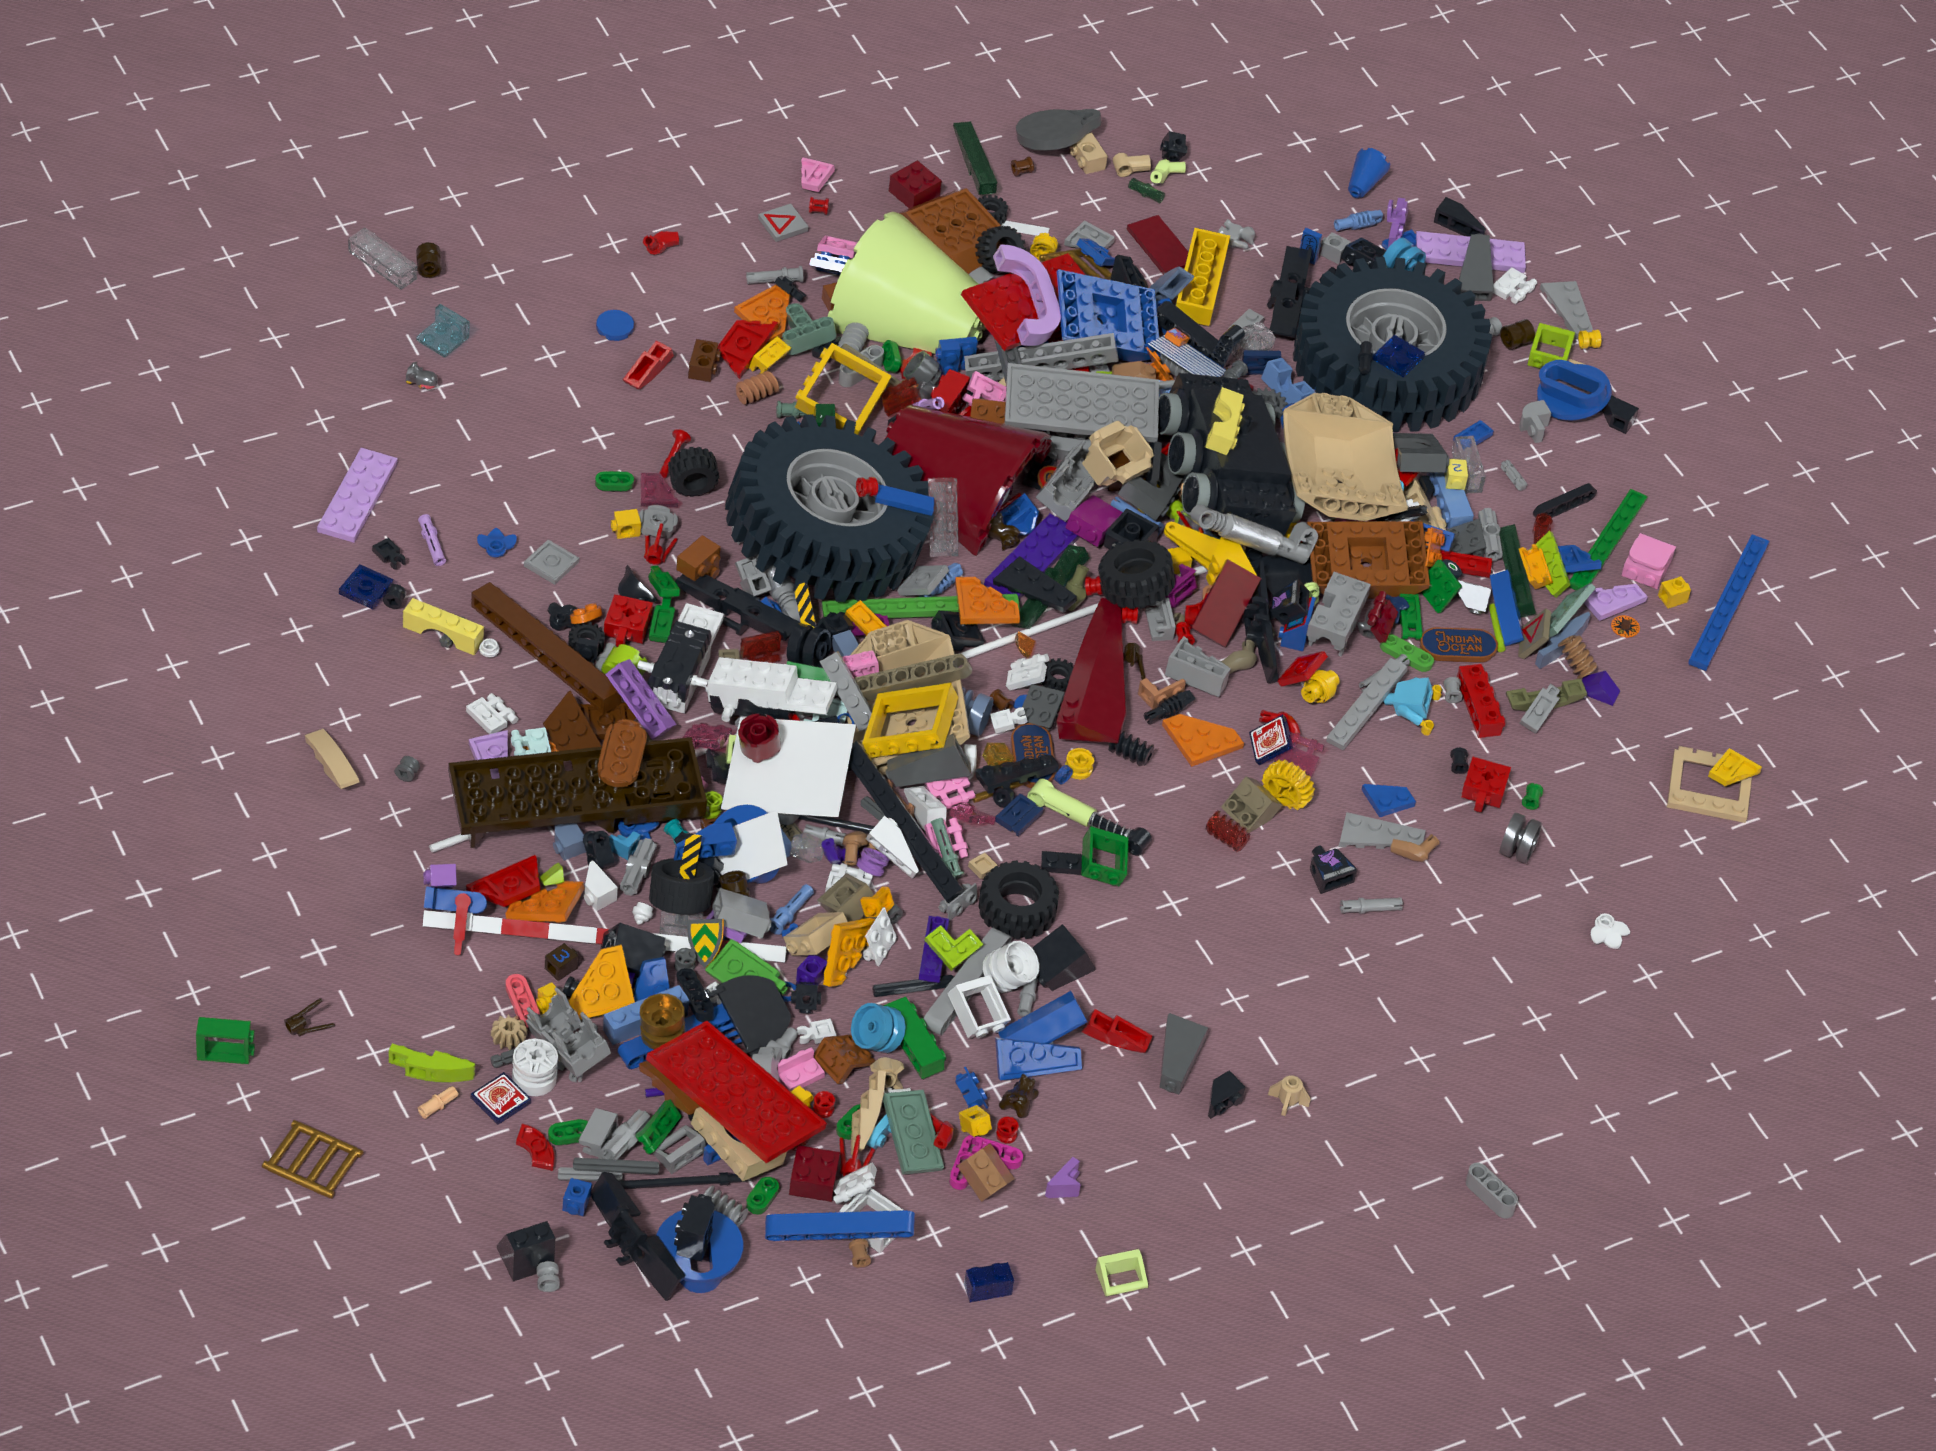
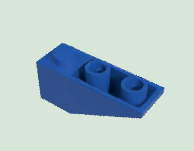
M731 822L711 824L695 833L696 835H702L698 858L735 854L737 839ZM686 839L676 844L674 860H682Z

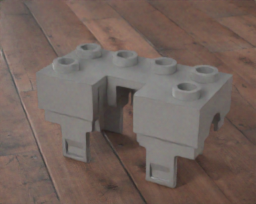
M1085 440L1076 447L1074 446L1065 455L1036 496L1041 503L1065 522L1069 519L1071 512L1080 505L1095 483L1082 464L1084 461V453L1082 452L1084 448L1082 447L1086 443Z
M1333 572L1324 591L1322 601L1324 606L1318 604L1309 622L1306 635L1309 640L1308 645L1312 646L1316 639L1326 637L1331 641V645H1334V649L1339 650L1338 655L1341 657L1346 648L1347 640L1360 618L1361 610L1368 598L1371 584Z
M556 987V995L551 998L552 1002L549 1004L547 1012L539 1015L528 1007L526 1023L530 1032L537 1039L545 1040L556 1048L558 1060L577 1078L611 1054L606 1040L596 1032L591 1019L581 1012L580 1015L583 1020L581 1022L577 1012L569 1005L566 995ZM580 1027L581 1030L578 1032L576 1031L574 1034L573 1031Z

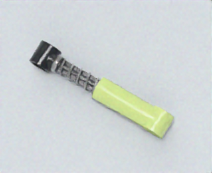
M1039 779L1027 794V798L1035 802L1038 807L1046 806L1086 827L1094 826L1098 829L1128 837V852L1132 855H1141L1152 840L1151 834L1146 829L1141 827L1125 829V826H1119L1118 822L1115 824L1111 822V819L1107 820L1103 818V815L1102 817L1099 816L1097 809L1055 789L1048 780Z

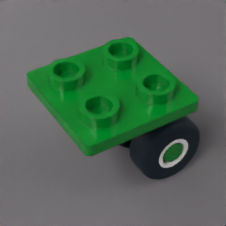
M1448 559L1435 562L1428 571L1430 586L1421 591L1437 613H1441L1461 588L1458 578L1461 576L1462 571L1455 562Z

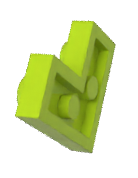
M941 925L924 939L951 971L983 946V943L971 929L954 941Z

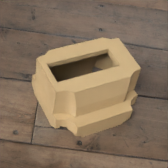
M1117 420L1097 430L1089 437L1091 446L1088 448L1089 452L1086 459L1082 462L1098 486H1108L1116 481L1124 484L1148 472L1153 467L1151 458L1154 455L1152 448L1136 427L1132 425L1127 427ZM1123 451L1130 462L1115 469L1108 457Z

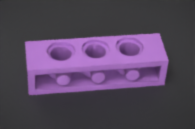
M630 659L619 663L605 674L652 740L664 735L676 725Z
M456 864L430 865L423 872L424 885L440 889L454 888L456 886Z

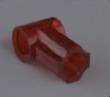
M1541 513L1536 516L1532 529L1533 544H1536L1545 534L1551 531L1553 520L1550 515Z

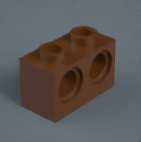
M696 339L689 363L688 379L711 382L712 375H716L718 364L715 363L720 361L721 351H718L717 342Z

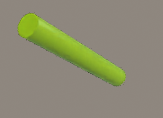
M1490 604L1489 611L1494 635L1498 642V652H1504L1505 644L1495 604Z

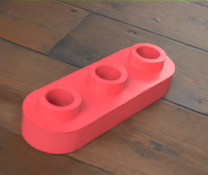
M512 974L506 979V991L516 1016H518L519 1020H524L526 1028H529L526 1023L528 1019L527 1008L530 1007L539 1015L540 1012L526 978L520 974Z

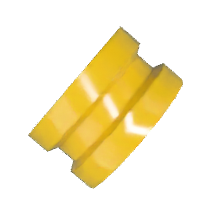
M1040 233L1034 237L1030 252L1039 260L1040 255L1056 252L1058 241L1054 236L1053 238L1049 236V233Z
M1075 748L1068 752L1065 765L1073 769L1071 778L1082 780L1090 777L1092 774L1094 758L1089 750Z

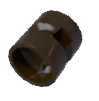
M429 242L419 245L416 249L417 271L419 275L425 278L438 276L442 270L439 246Z
M1524 319L1514 324L1503 326L1500 330V337L1504 346L1507 349H1512L1520 344L1524 345L1533 342L1535 331L1532 323Z
M740 870L730 871L720 877L722 889L751 897L750 890L747 887L748 882L745 872Z

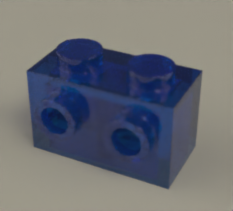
M1008 1262L994 1263L990 1266L973 1267L966 1270L964 1287L970 1303L1012 1295L1014 1278Z

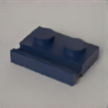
M1244 350L1242 361L1248 368L1246 375H1263L1267 362L1281 358V351Z
M1020 793L996 815L995 822L1010 832L1014 831L1016 836H1019L1043 814L1044 808H1039L1035 802Z

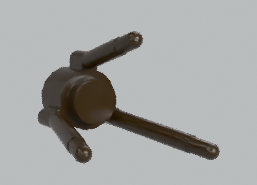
M1137 643L1126 644L1123 652L1124 660L1130 663L1131 667L1134 666L1135 662H1138L1141 679H1145L1140 646Z
M322 998L317 999L299 1013L284 1020L285 1026L291 1035L297 1033L300 1037L305 1033L335 1026L334 1023L304 1029L307 1023L303 1015L321 1003Z

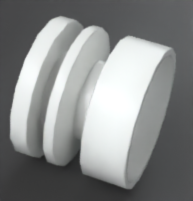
M1013 941L1002 948L990 952L983 961L984 977L991 975L998 992L1001 993L1010 992L1019 986L1033 981L1039 972L1037 955L1027 943L1022 941Z
M536 1038L525 1040L515 1048L512 1080L513 1084L523 1094L541 1096L547 1094L555 1087L558 1072L556 1048L551 1043Z

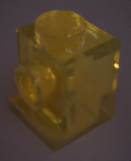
M987 743L982 754L990 766L1000 765L1004 762H1013L1014 759L1005 743Z

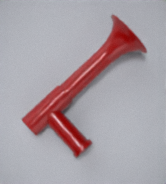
M676 429L672 432L675 442L659 472L662 478H666L669 473L668 462H670V458L675 456V453L679 451L683 443L691 441L690 435L684 430Z

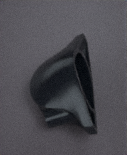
M627 565L624 577L618 586L619 595L649 602L657 601L637 579L629 565Z

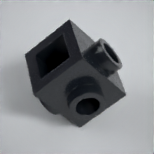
M1172 131L1166 134L1160 145L1162 158L1172 162H1179L1186 155L1188 149L1186 135Z
M796 982L795 991H791V1004H795L794 1007L799 1009V1013H812V1010H817V1005H821V992H817V982ZM809 996V999L803 1000V997Z

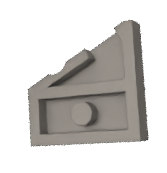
M1084 220L1065 239L1064 245L1080 248L1076 244L1080 238L1091 239L1108 249L1114 243L1115 237Z

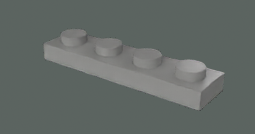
M839 651L820 661L830 681L837 682V693L860 732L867 728L872 709Z

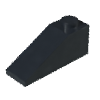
M1445 197L1436 209L1434 223L1463 236L1485 235L1486 228L1463 204Z

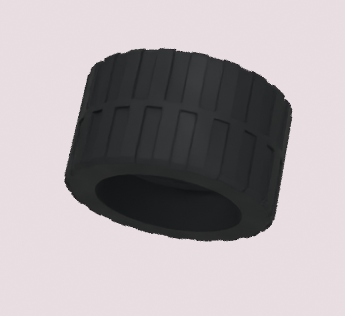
M668 858L656 862L652 866L649 900L654 907L668 913L680 915L698 914L710 908L714 871L707 864L697 861L695 877L693 879L679 878L682 860Z

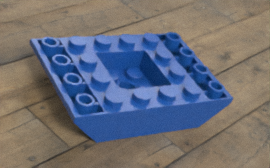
M1057 270L1063 341L1114 333L1118 360L1128 362L1149 360L1151 358L1146 347L1151 352L1155 351L1159 357L1161 356L1159 351L1148 345V343L1159 338L1155 289ZM1097 317L1102 320L1103 324H1101L1100 321L1097 320Z

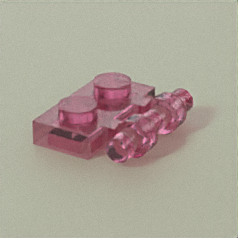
M707 723L693 724L692 728L687 730L683 738L692 737L694 748L721 750L727 740V736L729 734L732 735V728H727L724 725L708 726Z
M1287 731L1286 739L1290 740L1291 744L1290 746L1286 744L1280 747L1275 762L1278 760H1287L1288 763L1293 762L1295 766H1300L1301 770H1306V775L1312 777L1319 762V757L1313 755L1315 750L1322 753L1325 745L1318 743V740L1313 738L1310 740L1302 737L1300 733ZM1301 744L1308 747L1307 752L1297 749V745Z

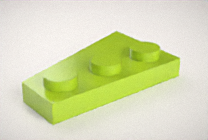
M1549 531L1536 545L1543 551L1553 583L1546 585V588L1557 598L1570 586V582L1554 534Z

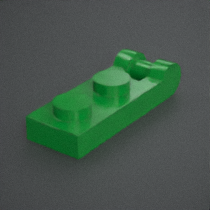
M1399 594L1409 604L1408 609L1400 611L1401 639L1415 638V640H1420L1422 637L1419 594Z
M671 1099L662 1103L646 1126L635 1136L638 1142H642L644 1145L643 1149L646 1154L653 1153L681 1118Z

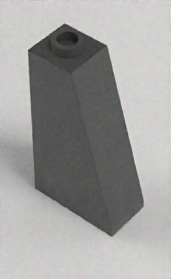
M1471 235L1459 276V281L1462 282L1461 294L1471 290L1476 295L1475 301H1491L1494 292L1490 235Z
M954 734L947 736L944 748L904 753L887 760L885 772L890 781L893 780L896 787L967 777L971 775V764Z
M1171 1013L1168 1014L1164 1036L1160 1088L1168 1092L1180 1094L1206 1041L1208 1027Z

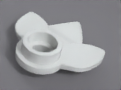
M1604 913L1596 918L1595 926L1591 929L1590 935L1595 944L1604 942L1608 947L1618 949L1622 943L1621 936L1630 934V930L1623 922L1614 921L1610 914Z

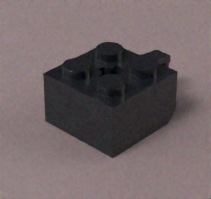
M1126 508L1108 528L1105 534L1104 547L1112 550L1118 544L1122 545L1123 542H1133L1138 539L1140 541L1150 540L1152 543L1154 541L1157 542L1159 525Z
M699 1194L697 1197L691 1195L689 1202L684 1203L681 1213L683 1218L677 1221L675 1233H677L674 1245L677 1246L676 1255L702 1262L713 1232L712 1225L715 1205L712 1202L711 1196Z

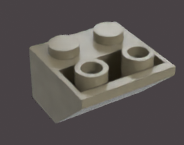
M1246 776L1221 808L1247 833H1250L1269 822L1283 805L1256 779Z

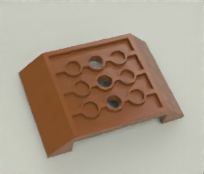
M967 188L952 191L899 212L968 274L982 266V263L977 261L979 257L975 255V252H977L975 244L979 243L977 241L978 237L982 236L981 233L989 228L1001 226ZM1000 240L996 244V251L1000 245H1004Z

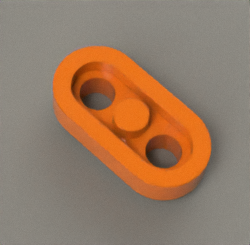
M592 603L585 605V608L573 610V614L570 615L571 623H584L602 616L601 606Z

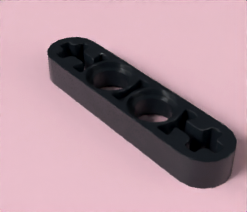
M1590 483L1584 484L1538 505L1533 511V516L1539 522L1549 520L1591 501L1596 496L1597 490Z
M689 968L679 970L676 973L677 985H680L688 997L689 1007L695 1018L700 1022L713 1020L715 1013L711 1000L696 1002L697 1000H702V992L705 989L695 971Z

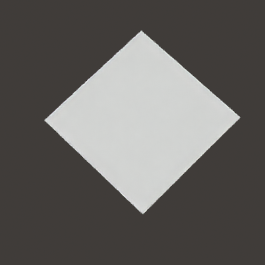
M740 717L739 725H738V730H739L741 721H742L744 718H746V717ZM775 719L779 728L781 750L773 757L760 763L753 762L752 759L747 758L742 753L737 730L721 809L728 810L738 805L748 804L758 806L768 813L777 810L778 813L839 816L856 724Z

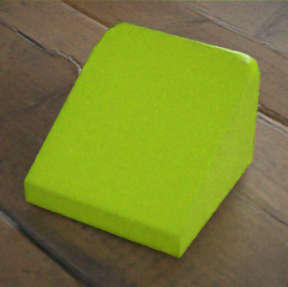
M556 863L540 876V881L543 885L564 882L563 868L560 863Z

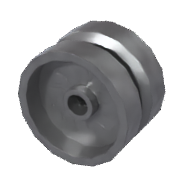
M1515 812L1506 829L1499 853L1510 857L1515 852L1516 847H1518L1516 860L1527 863L1537 845L1542 822L1531 819L1525 827L1526 817Z

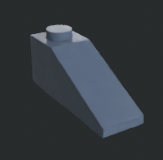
M576 823L554 825L553 848L555 852L560 854L563 860L586 853L583 844L584 834Z

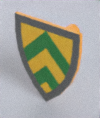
M724 919L687 920L688 941L691 950L695 952L696 959L704 968L709 966L719 952L723 940Z

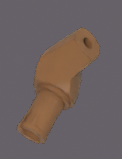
M854 831L844 836L842 843L846 847L844 864L850 866L857 864L858 848L868 844V841L865 839L867 835L864 832Z
M1432 834L1420 845L1393 839L1391 852L1412 861L1424 862L1428 859V854L1440 842Z

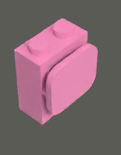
M1640 533L1630 549L1621 576L1658 589L1673 559L1676 546Z

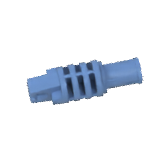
M1381 210L1350 214L1347 218L1334 220V228L1336 231L1370 227L1382 221L1383 213Z
M953 563L948 566L949 572L931 594L919 595V597H932L945 591L955 583V577H960L963 574L961 565Z

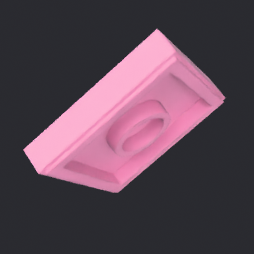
M825 235L819 242L817 251L854 258L856 254L854 248L858 242Z

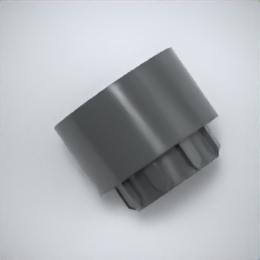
M921 351L909 361L904 369L903 376L915 386L923 380L934 385L941 376V370L939 369V363L925 351Z

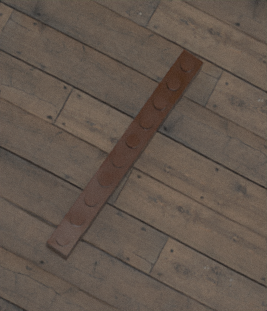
M488 582L471 593L472 608L602 714L622 703V697L605 673L594 667L579 652L573 650L564 640L557 637L552 630L546 628L538 619L531 616L526 609L520 607L512 598L504 594L500 588Z

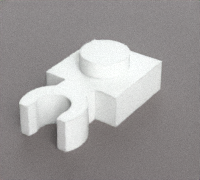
M1017 708L1012 713H1010L1009 709L990 714L995 734L1015 729L1014 724L1027 723L1026 715L1019 717L1025 714L1024 708Z
M831 1019L810 1022V1028L806 1026L797 1028L798 1035H805L800 1036V1044H806L814 1039L815 1044L821 1043L824 1037L836 1036Z

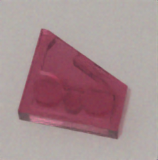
M641 473V506L661 505L665 507H678V499L673 497L671 488L664 482V478L660 473Z
M965 802L952 807L949 816L969 823L984 824L986 822L994 825L996 817L976 810L974 805Z

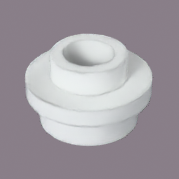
M494 639L483 640L479 647L480 653L485 657L496 656L500 649Z

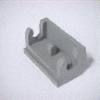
M1165 598L1161 602H1156L1155 605L1157 607L1146 608L1145 611L1152 641L1174 639L1176 626L1169 598Z
M595 1108L579 1138V1144L588 1146L583 1148L582 1151L584 1153L603 1159L600 1150L613 1137L612 1133L619 1127L618 1114Z

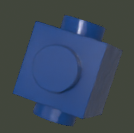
M571 1178L563 1197L562 1211L572 1215L584 1216L591 1198L592 1183Z

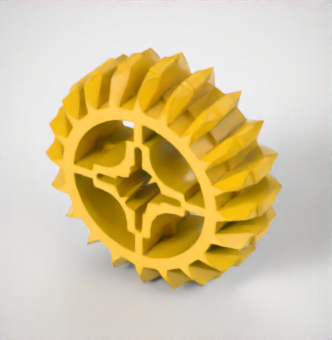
M1278 760L1270 764L1264 771L1263 787L1283 806H1287L1289 809L1299 810L1306 806L1313 798L1315 790L1313 787L1314 782L1310 781L1311 776L1306 775V770H1301L1300 766H1295L1293 762L1288 763L1287 760Z

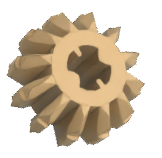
M508 1014L506 1018L500 1016L498 1021H494L491 1030L494 1045H499L501 1049L508 1047L511 1050L512 1047L516 1048L526 1040L527 1029L524 1020H519L518 1016L511 1018Z

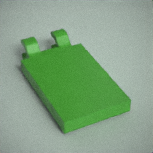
M732 939L705 969L707 974L720 983L739 976L754 975L774 981L779 993L782 995L788 990V987L785 986L786 983L778 978L780 972Z

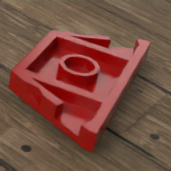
M736 320L719 343L718 351H721V357L737 378L741 379L749 368L753 356L765 346L779 327L778 322L772 321V324H762L761 321L748 322L746 320Z
M533 855L466 885V891L481 893L487 901L502 907L540 891L537 856Z

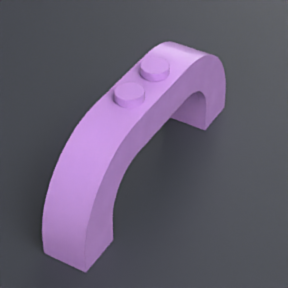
M1000 245L993 255L997 271L1014 273L1026 282L1039 318L1023 320L1017 329L1021 345H1040L1050 338L1061 319L1059 301L1056 298L1054 286L1051 283L1047 270L1036 257L1021 248Z

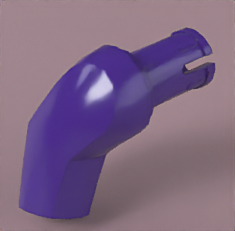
M833 838L822 841L821 845L824 856L831 864L839 865L842 861H845V848L836 846Z

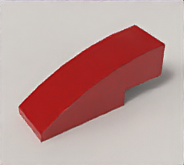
M656 340L648 352L644 351L623 378V381L638 390L647 385L674 357L672 348Z
M1094 1009L1088 1016L1087 1023H1085L1082 1033L1106 1044L1141 1053L1146 1052L1153 1036L1118 1015L1112 1019L1097 1009Z

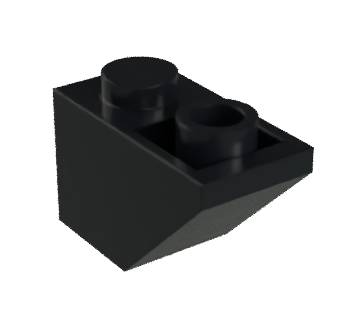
M1611 395L1609 402L1602 409V412L1609 427L1626 434L1636 421L1639 408Z
M1230 1070L1213 1080L1208 1111L1210 1119L1216 1115H1222L1228 1108L1233 1105H1239L1244 1099L1246 1087Z

